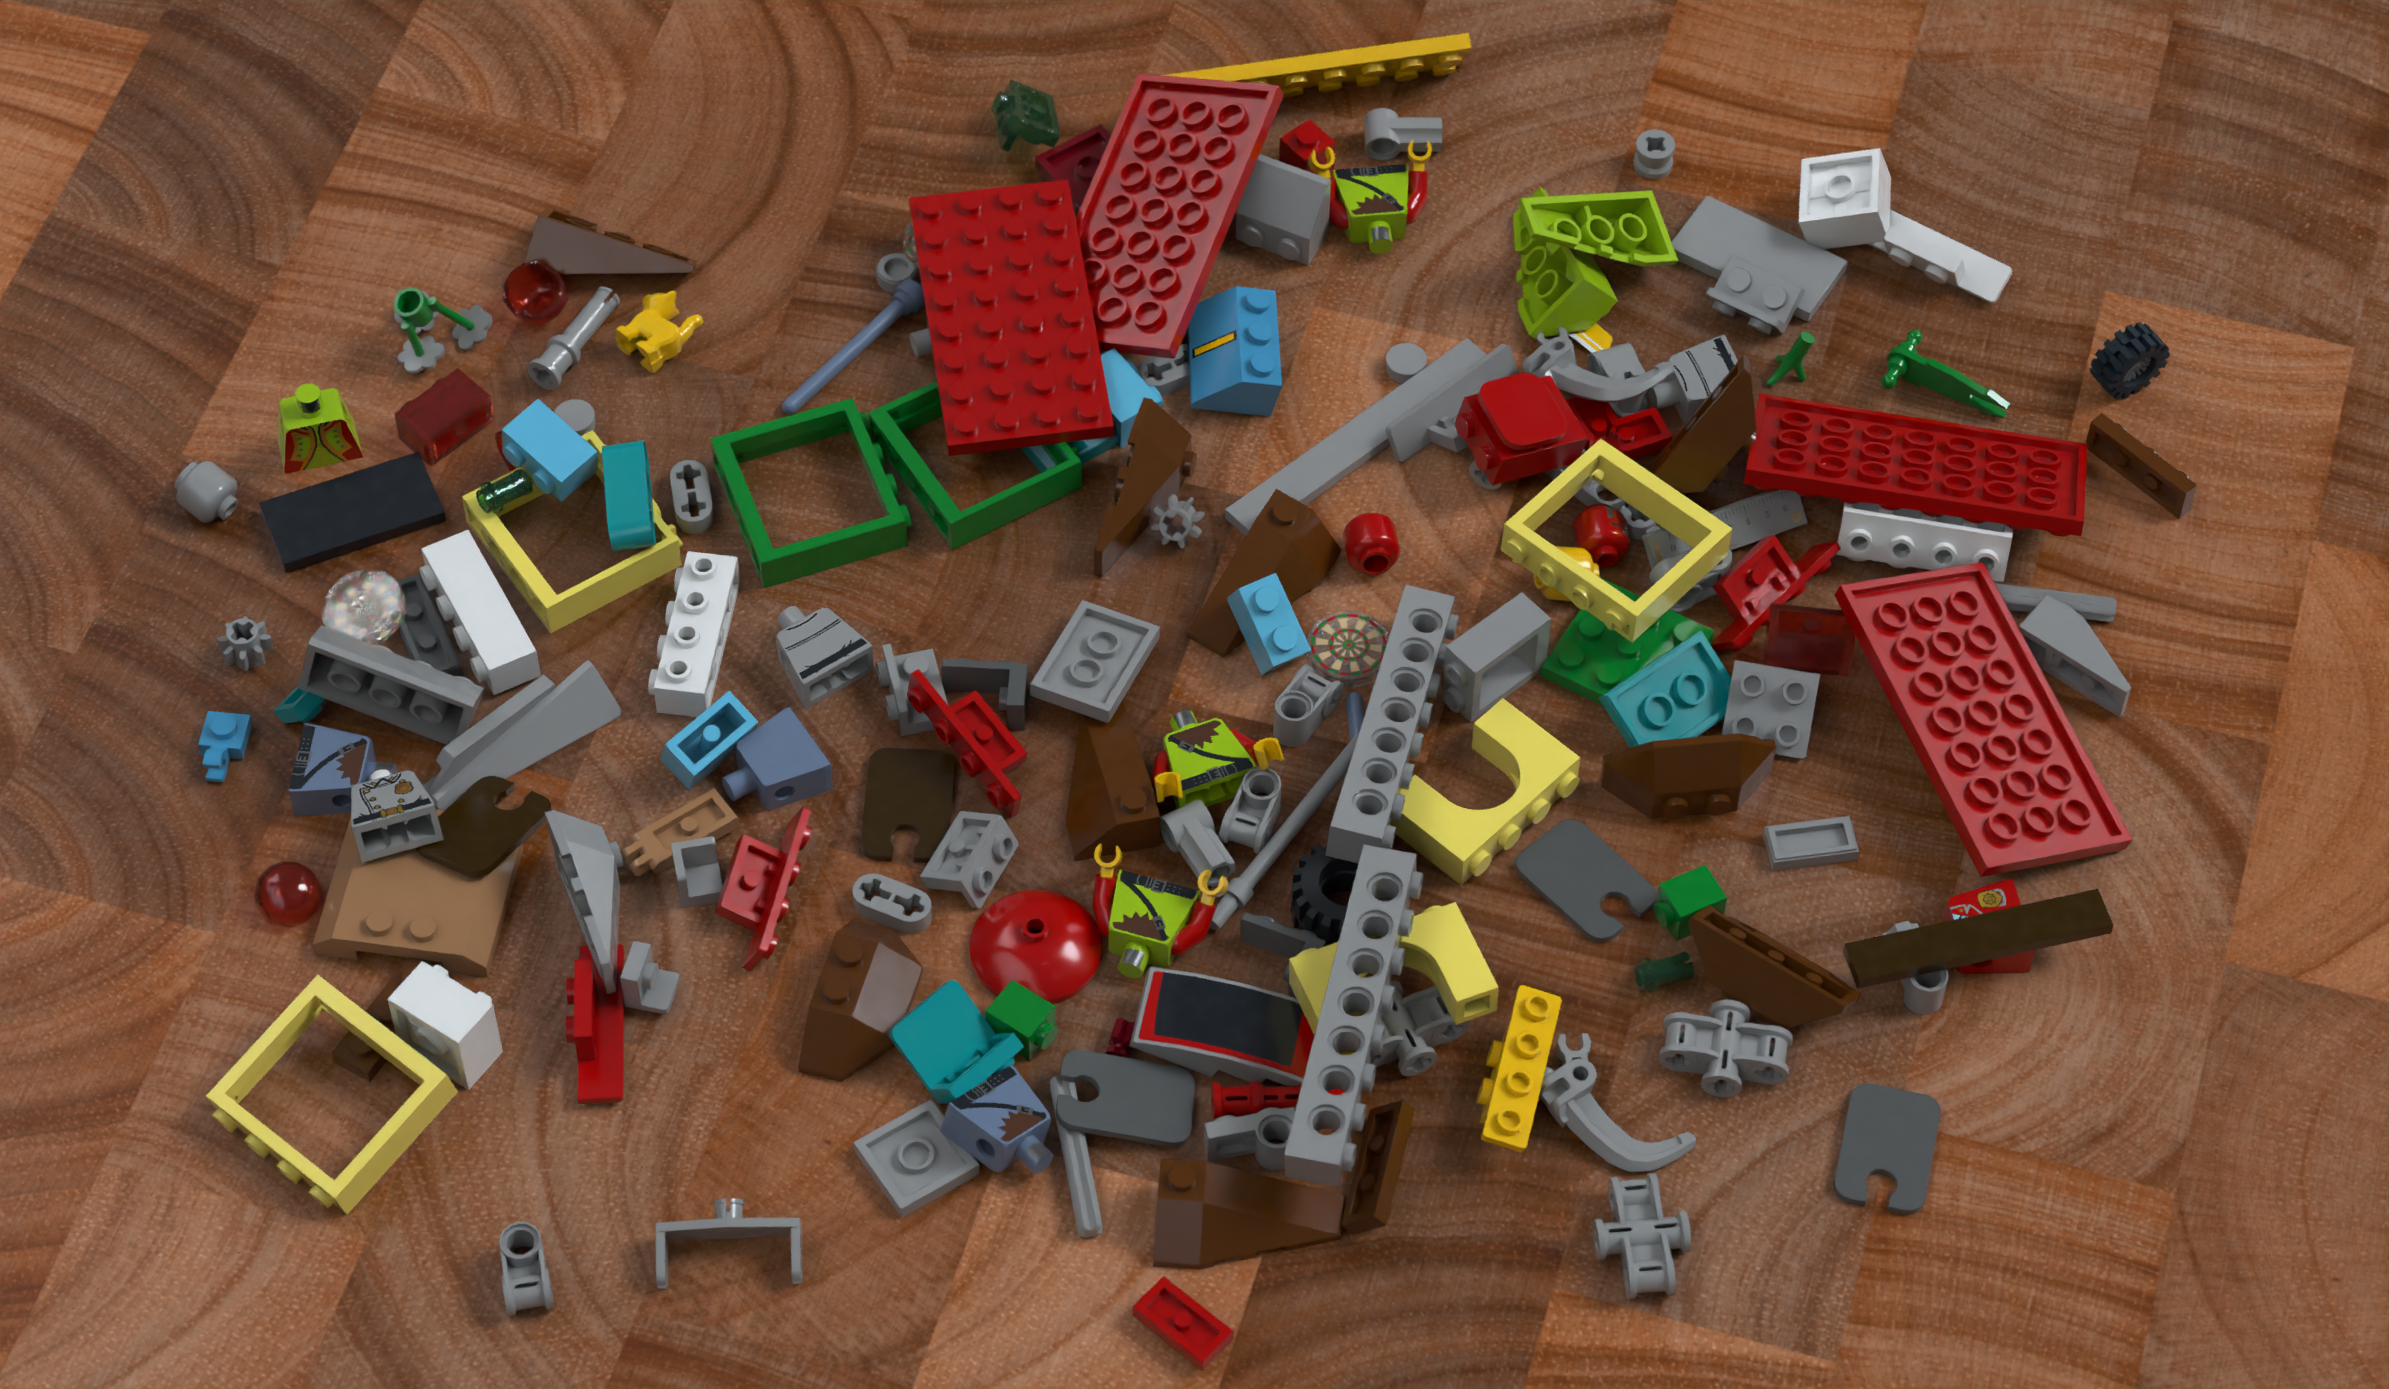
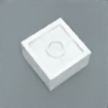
M1880 148L1801 160L1799 225L1806 242L1824 250L1884 241L1883 238L1890 226L1891 176Z
M422 961L388 998L396 1035L446 1073L450 1079L468 1090L503 1052L491 997L481 991L475 994L449 978L448 971L439 965L432 967Z

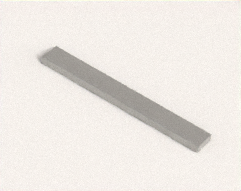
M1466 338L1226 508L1225 519L1246 536L1276 489L1307 505L1390 446L1386 433V427L1487 354Z

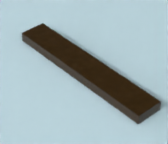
M2094 889L1845 943L1843 954L1856 987L1859 989L2111 934L2114 925L2099 890Z

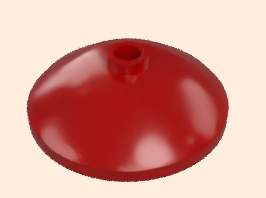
M1025 890L997 900L980 915L970 936V961L979 981L995 996H998L1009 982L1014 980L1049 1003L1057 1004L1072 998L1092 981L1101 963L1102 937L1094 917L1076 900L1049 890ZM1034 929L1042 930L1040 933L1037 934L1029 932L1030 930Z

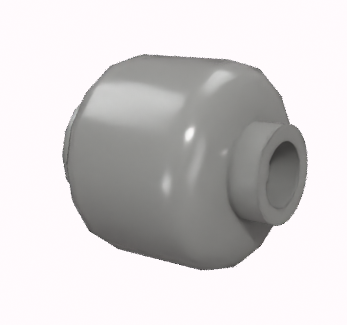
M203 461L199 464L196 462L190 463L180 473L174 484V488L177 490V503L203 523H210L218 517L222 520L227 519L236 509L239 502L235 498L238 489L237 481L211 461Z

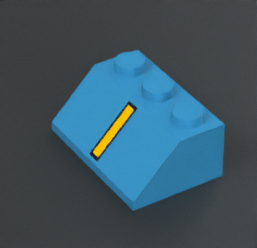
M1235 286L1199 302L1186 330L1191 408L1271 416L1282 388L1276 291Z

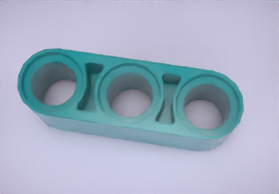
M645 441L602 446L607 524L612 551L656 546L650 466Z

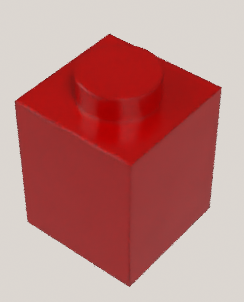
M1309 119L1280 138L1279 161L1318 175L1308 165L1310 154L1315 150L1317 162L1326 165L1325 149L1330 147L1335 154L1336 142ZM1335 161L1329 168L1330 176L1333 175V170H1335Z

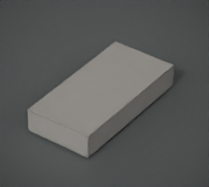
M1849 816L1764 826L1763 838L1772 871L1858 860L1859 849Z

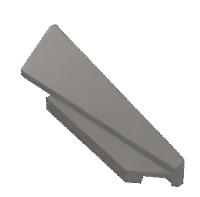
M589 660L578 667L556 688L555 684L543 674L443 747L436 759L442 769L439 774L426 782L423 787L433 800L435 809L445 811L479 779L487 776H498L507 779L619 718L622 714L621 708L595 666Z

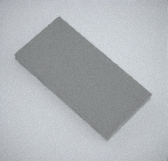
M1708 195L1672 241L1678 261L1716 279H1719L1730 256L1733 255L1802 287L1805 292L1793 315L1807 322L1810 321L1845 273L1848 263L1843 258Z

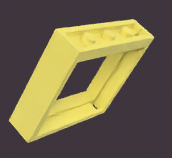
M592 430L581 437L598 451V471L596 475L604 484L602 446L607 445H604ZM521 466L462 496L467 523L550 633L682 565L680 547L683 546V542L676 534V527L673 524L667 525L663 521L660 509L652 498L656 546H650L556 595L498 518L545 494L536 486L532 475Z
M1599 439L1504 523L1501 551L1511 557L1514 563L1521 564L1538 576L1545 585L1555 588L1571 599L1575 606L1588 611L1602 621L1608 629L1615 630L1633 643L1728 555L1733 529L1616 448ZM1592 479L1693 548L1635 602L1534 532Z
M317 975L206 1097L216 1109L212 1116L226 1130L231 1133L236 1128L247 1135L244 1142L256 1154L264 1159L270 1153L280 1161L276 1168L290 1181L297 1184L302 1179L312 1188L308 1193L320 1205L329 1208L334 1204L348 1215L458 1091L446 1073ZM323 1011L420 1085L335 1180L239 1105L241 1100Z

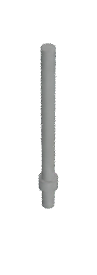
M1359 732L1356 733L1239 878H1233L1229 882L1228 890L1216 905L1217 908L1210 928L1219 931L1237 908L1241 909L1254 895L1252 890L1345 776Z

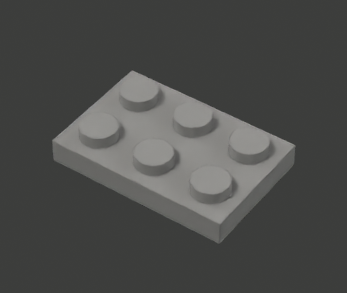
M1082 600L1032 680L1030 696L1109 723L1159 640L1160 626Z

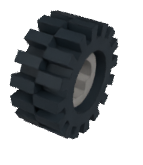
M2136 323L2135 326L2131 324L2126 326L2125 332L2122 333L2120 330L2114 334L2115 338L2112 341L2107 339L2103 343L2106 347L2098 349L2095 354L2097 358L2091 361L2090 365L2092 368H2090V373L2114 399H2119L2120 397L2123 399L2128 398L2131 392L2134 395L2139 393L2140 387L2144 386L2146 388L2150 385L2151 382L2149 380L2152 377L2157 378L2161 373L2158 369L2164 368L2167 364L2165 359L2170 356L2169 348L2146 323L2144 325Z

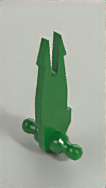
M1915 329L1909 331L1906 341L1893 347L1887 355L1888 363L1886 368L1888 371L1881 378V385L1885 389H1893L1897 384L1898 377H1902L1905 381L1917 387L1923 385L1946 397L1978 408L1982 413L2001 418L2005 417L2007 412L2003 409L2007 410L2010 403L1992 389L1984 388L1960 372L1932 358L1929 360L1917 354L1916 346L1923 339L1920 331Z

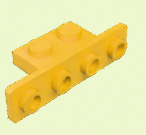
M1519 986L1506 1032L1501 1042L1493 1040L1487 1056L1486 1066L1493 1067L1490 1079L1484 1077L1477 1096L1476 1103L1484 1105L1479 1122L1484 1124L1481 1135L1483 1141L1517 1152L1525 1151L1562 1002L1561 997L1528 986Z

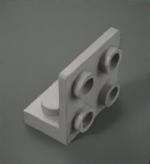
M1735 660L1722 735L1741 733L1756 736L1762 740L1772 739L1775 740L1776 744L1775 755L1804 759L1807 754L1820 674Z

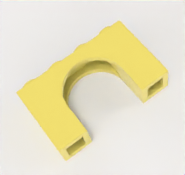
M1504 698L1474 723L1472 749L1511 779L1516 788L1513 796L1505 803L1491 809H1466L1453 804L1417 775H1414L1409 790L1401 788L1399 793L1406 796L1400 821L1391 820L1390 823L1391 826L1396 827V835L1460 885H1463L1473 875H1481L1498 852L1502 849H1510L1518 841L1526 827L1531 823L1537 824L1543 820L1549 812L1551 805L1560 797L1566 798L1571 795L1580 781L1578 777L1580 757Z
M1456 902L1445 906H1432L1425 909L1421 914L1414 916L1411 934L1409 937L1402 936L1399 948L1405 949L1403 966L1416 969L1432 980L1455 1025L1497 1011L1499 987ZM1371 935L1368 938L1381 939L1383 937L1380 935ZM1338 942L1319 949H1306L1296 957L1289 959V983L1314 1036ZM1362 973V974H1359L1358 976L1364 977V976L1367 975L1368 973ZM1354 1011L1348 1013V1015L1362 1016L1364 1015V1013ZM1343 1050L1338 1052V1054L1344 1056L1352 1055L1355 1053L1351 1050Z

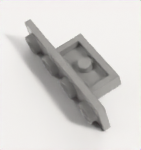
M1501 344L1386 427V433L1395 459L1404 462L1430 442L1457 453L1460 450L1466 449L1468 445L1465 440L1459 437L1454 423L1463 399L1466 396L1478 394L1481 386L1488 381L1519 374L1511 347Z

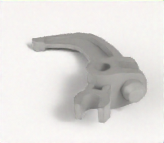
M1564 327L1558 328L1559 337L1551 340L1545 339L1543 332L1538 333L1537 341L1539 348L1522 361L1524 373H1530L1539 378L1550 375L1561 392L1597 402L1616 403L1633 399L1674 373L1670 362H1661L1655 365V369L1633 378L1613 379L1594 374L1577 366L1573 343L1568 338L1567 330Z
M1588 1033L1581 1034L1579 1039L1580 1050L1578 1051L1570 1050L1566 1045L1565 1034H1559L1555 1052L1558 1059L1562 1061V1066L1555 1071L1546 1066L1539 1099L1543 1101L1548 1111L1562 1128L1567 1125L1587 1146L1604 1160L1628 1172L1656 1170L1677 1160L1695 1147L1696 1138L1692 1133L1688 1132L1671 1139L1652 1143L1642 1142L1630 1137L1606 1115L1590 1094L1597 1073L1593 1064L1588 1061V1054L1591 1048V1039Z

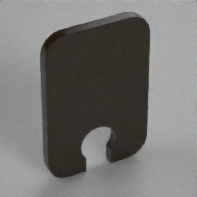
M881 748L871 755L868 766L861 832V849L866 857L877 861H892L893 845L890 842L891 836L901 829H909L916 832L920 837L914 849V862L928 863L951 824L956 771L955 760L951 754L942 750Z
M498 776L483 777L438 816L444 840L416 847V850L421 856L472 878L486 876L546 821L545 812L552 810L551 802L545 796L531 791L524 797V802L520 807L513 810L499 809L495 806L496 801L507 797L514 790V783Z

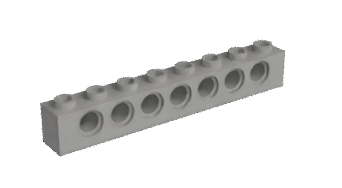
M1405 585L1330 825L1326 856L1359 864L1363 844L1386 849L1392 848L1396 827L1391 826L1390 823L1391 820L1400 821L1406 796L1399 793L1401 788L1406 790L1410 788L1415 765L1410 764L1409 760L1410 758H1419L1424 734L1418 733L1419 727L1424 729L1428 727L1433 704L1427 703L1428 697L1433 699L1437 697L1442 674L1436 673L1437 668L1444 669L1445 651L1448 645L1445 643V640H1454L1459 615L1452 614L1455 596Z
M1363 844L1284 1154L1285 1177L1340 1187L1343 1172H1351L1353 1169L1356 1144L1351 1143L1354 1130L1361 1132L1363 1128L1366 1104H1362L1361 1099L1363 1091H1372L1376 1065L1370 1063L1373 1051L1381 1053L1385 1038L1386 1026L1380 1025L1383 1013L1390 1014L1392 1011L1395 987L1390 986L1392 974H1401L1405 949L1399 948L1401 937H1409L1411 934L1414 910L1408 909L1411 898L1419 899L1422 889L1423 873L1416 872V854ZM1382 897H1388V898H1391L1392 900H1390V901H1380V900H1377V899L1382 898ZM1371 935H1380L1383 938L1370 939L1368 937ZM1362 973H1370L1374 976L1369 978H1363L1358 975ZM1359 1011L1363 1012L1364 1015L1351 1016L1348 1015V1013ZM1343 1050L1355 1052L1348 1056L1338 1054V1052ZM1333 1089L1345 1091L1341 1095H1332L1328 1092ZM1322 1129H1332L1336 1131L1331 1135H1322L1318 1133V1131Z

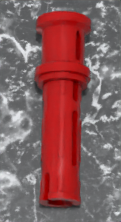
M1250 1081L1248 1086L1221 1087L1219 1082L1211 1083L1212 1120L1214 1121L1219 1117L1227 1115L1240 1117L1257 1114L1261 1110L1270 1107L1280 1109L1294 1107V1110H1296L1302 1085L1263 1087L1262 1083H1258V1081ZM1340 1089L1330 1090L1328 1093L1332 1095H1341L1345 1093V1091Z

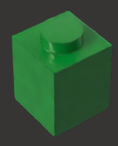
M1703 865L1660 883L1657 900L1654 904V912L1659 924L1663 928L1668 927L1676 941L1692 935L1688 925L1691 917L1708 905L1725 914L1727 897L1707 866Z
M1014 980L1009 982L985 1010L986 1021L996 1034L1014 1033L1024 1046L1017 1054L1029 1061L1040 1048L1042 1050L1047 1049L1054 1041L1058 1032V1027L1056 1026V1006Z

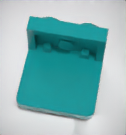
M955 980L944 982L889 1030L891 1041L937 1104H949L984 1082L991 1075L994 1076L1011 1064L1013 1065L1015 1063L1013 1056L1024 1047L1014 1033L996 1034L960 983Z

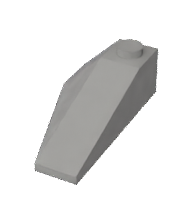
M555 810L545 812L558 874L606 993L616 992L620 881L617 868L624 866L619 846L616 841L608 842L602 826Z

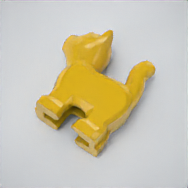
M670 291L666 294L646 295L642 300L643 311L637 314L628 325H620L616 328L618 348L628 356L638 349L645 356L640 361L642 367L651 374H654L663 365V362L680 353L682 345L693 335L694 330L703 324V319L698 314L686 318L680 327L670 322V320L679 315V310L675 304L676 291Z

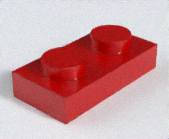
M1164 1276L1132 1307V1314L1136 1319L1202 1371L1233 1341L1234 1331Z

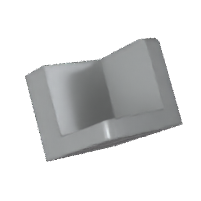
M711 836L671 843L681 908L718 902L723 884L715 837Z

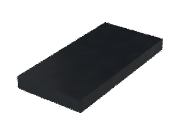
M419 451L259 502L261 513L285 573L446 521L445 512Z

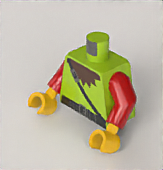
M1413 140L1409 143L1407 153L1408 158L1413 163V170H1409L1408 164L1333 170L1332 177H1330L1329 168L1335 161L1334 151L1330 147L1325 149L1326 165L1319 164L1316 160L1315 150L1312 151L1308 158L1310 169L1318 173L1319 176L1331 180L1329 220L1338 229L1345 230L1349 241L1353 243L1369 242L1370 250L1373 253L1384 254L1393 248V240L1405 237L1406 225L1412 224L1417 220L1427 203L1429 171H1425V163L1429 161L1432 153L1429 141H1427V153L1422 157H1418L1412 152Z
M1184 710L1176 713L1170 719L1169 723L1173 732L1163 737V751L1155 757L1150 781L1152 788L1156 791L1157 802H1163L1164 797L1173 795L1176 809L1196 800L1202 801L1208 807L1235 798L1243 777L1248 771L1256 768V764L1264 771L1269 768V761L1279 760L1281 762L1284 760L1279 741L1276 738L1269 737L1256 742L1235 729H1229L1222 719L1213 718L1198 723L1192 711Z
M1102 844L1096 847L1094 858L1101 868L1100 874L1095 875L1092 908L1100 933L1109 938V951L1114 955L1121 956L1117 967L1121 974L1136 979L1142 977L1147 963L1162 968L1168 967L1176 956L1184 955L1205 940L1217 908L1214 900L1216 897L1224 895L1228 890L1229 884L1226 877L1221 876L1218 887L1210 891L1207 883L1211 877V870L1201 872L1197 881L1199 891L1124 870H1119L1118 876H1115L1113 871L1121 863L1122 851L1116 845L1114 861L1104 863L1101 860Z

